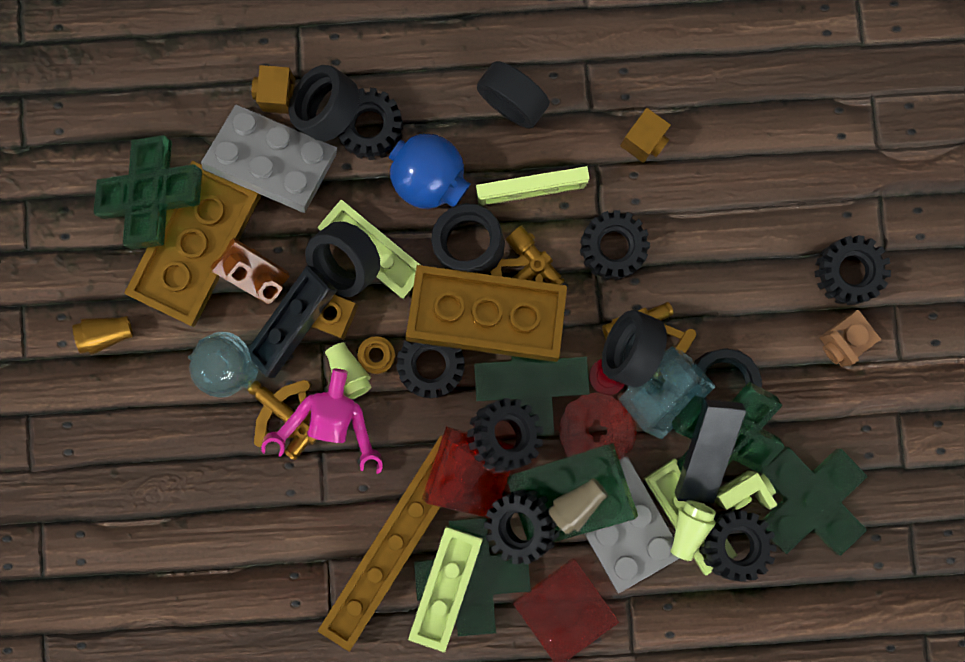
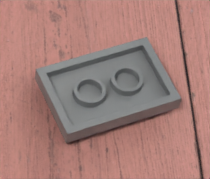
M235 105L202 159L201 164L202 169L305 213L337 155V147L315 140L302 132Z
M624 456L561 492L562 495H565L586 484L592 478H595L607 491L609 496L601 502L581 529L618 594L680 559L670 552L674 537L628 456Z

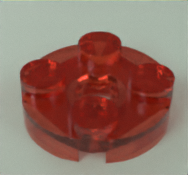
M590 393L570 402L565 408V413L561 418L559 427L560 441L566 455L572 461H576L586 468L605 469L615 466L631 451L636 440V423L631 412L615 397L602 393ZM595 420H600V425L607 427V435H601L600 442H595L594 437L588 434V428L594 425Z

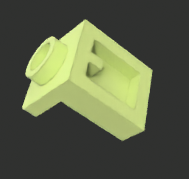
M750 470L722 485L715 499L716 504L726 510L730 507L732 510L744 507L752 501L750 496L752 494L755 495L762 507L771 510L777 506L772 495L776 494V491L770 480L764 474L759 475V473Z

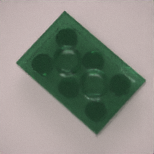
M613 442L506 476L511 493L520 489H526V493L531 490L537 491V498L546 496L549 499L545 504L547 508L554 505L553 501L586 484L592 478H595L607 491L609 496L601 502L580 531L574 530L570 534H566L558 526L555 527V530L560 531L554 542L631 521L638 517ZM518 513L526 538L530 540L534 535V526L528 516Z

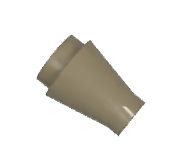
M592 478L586 484L553 501L554 506L549 509V514L558 527L566 534H570L574 530L580 531L601 502L609 495L604 487L595 478Z

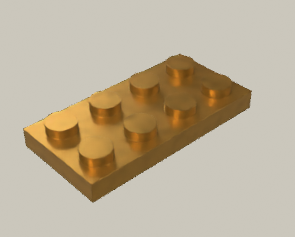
M191 161L124 294L189 326L195 327L221 277L212 272L211 265L221 257L233 238L239 241L261 194L202 169L201 164Z
M417 265L406 341L558 362L567 286Z

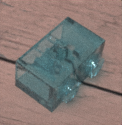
M671 346L664 352L663 359L651 379L641 387L628 386L627 391L619 400L645 432L663 439L716 386L689 355Z

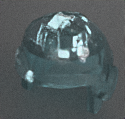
M229 332L209 334L202 340H199L192 354L188 355V359L191 360L189 369L193 382L202 392L210 396L228 397L236 394L243 387L249 389L258 375L257 366L251 361L246 344L238 336Z

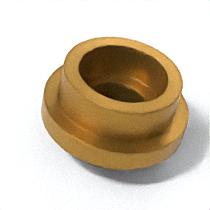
M374 336L362 342L358 349L357 357L359 363L367 372L380 374L386 372L393 365L395 350L388 340ZM379 348L383 351L384 356L380 362H373L370 359V353L373 349Z

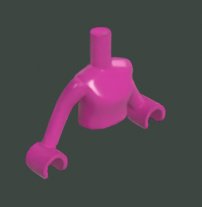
M333 368L328 392L307 396L278 432H270L264 437L261 451L265 454L267 444L269 442H277L280 445L279 457L282 456L285 450V440L302 423L311 410L310 425L307 431L309 437L327 442L344 443L346 442L347 429L352 419L353 429L362 452L360 456L361 471L364 470V463L369 459H374L378 462L376 474H379L383 468L381 454L377 450L372 449L360 405L343 395L348 371L339 368Z

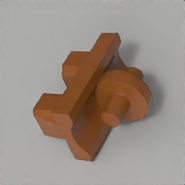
M235 238L229 242L221 257L211 265L212 272L266 304H270L282 291V285L290 277L288 271Z

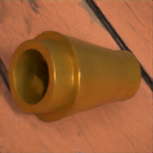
M128 316L81 319V323L72 325L74 340L80 354L89 352L90 355H93L120 341L133 337Z

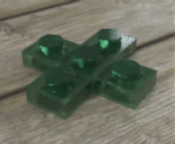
M164 135L131 140L129 174L98 179L96 181L93 214L101 219L125 216L122 245L131 250L163 246L167 210L200 205L202 170L195 164L170 168L172 141Z
M511 356V361L474 364L476 401H492L503 398L522 400L521 407L528 404L533 408L529 412L530 416L535 414L539 416L540 420L534 423L536 428L543 426L544 433L540 435H554L552 397L589 395L587 357L559 358L558 362Z
M748 382L731 401L742 402L746 413L728 465L734 460L761 473L785 448L779 437L762 429L783 405L776 395ZM694 395L671 422L675 432L692 440L705 399ZM688 450L677 461L680 472L682 471Z
M784 446L758 471L760 475L764 474L770 480L775 491L783 498L762 519L769 524L766 530L774 532L775 538L771 540L783 553L788 554L813 530L836 555L841 556L867 531L841 502L868 476L842 449L837 448L812 472L789 447Z
M487 517L449 520V527L483 539L457 615L458 636L496 633L493 595L531 591L528 564H524V561L519 565L512 564L513 558L504 561L500 558L503 553L489 554V542H487L485 536L488 534V529H484V522L487 521ZM435 559L414 562L417 601L422 599Z

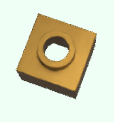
M259 65V76L254 77L252 81V98L256 100L263 112L289 114L290 98L295 89V77L290 68Z
M646 108L627 133L620 147L643 163L650 154L657 158L670 140L664 135L671 124Z
M334 295L312 327L345 340L358 305ZM328 307H335L337 310V316L333 320H326L324 317V312Z

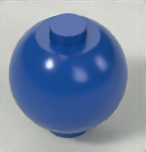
M419 134L411 137L406 143L400 140L389 155V159L393 161L390 167L392 185L396 193L406 203L414 207L433 209L445 203L455 207L471 185L463 179L464 163L459 151L450 141L441 136Z

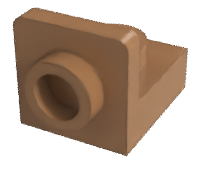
M859 310L852 311L819 337L824 344L822 348L826 356L833 363L840 364L841 367L854 365L859 361L858 357L881 340Z

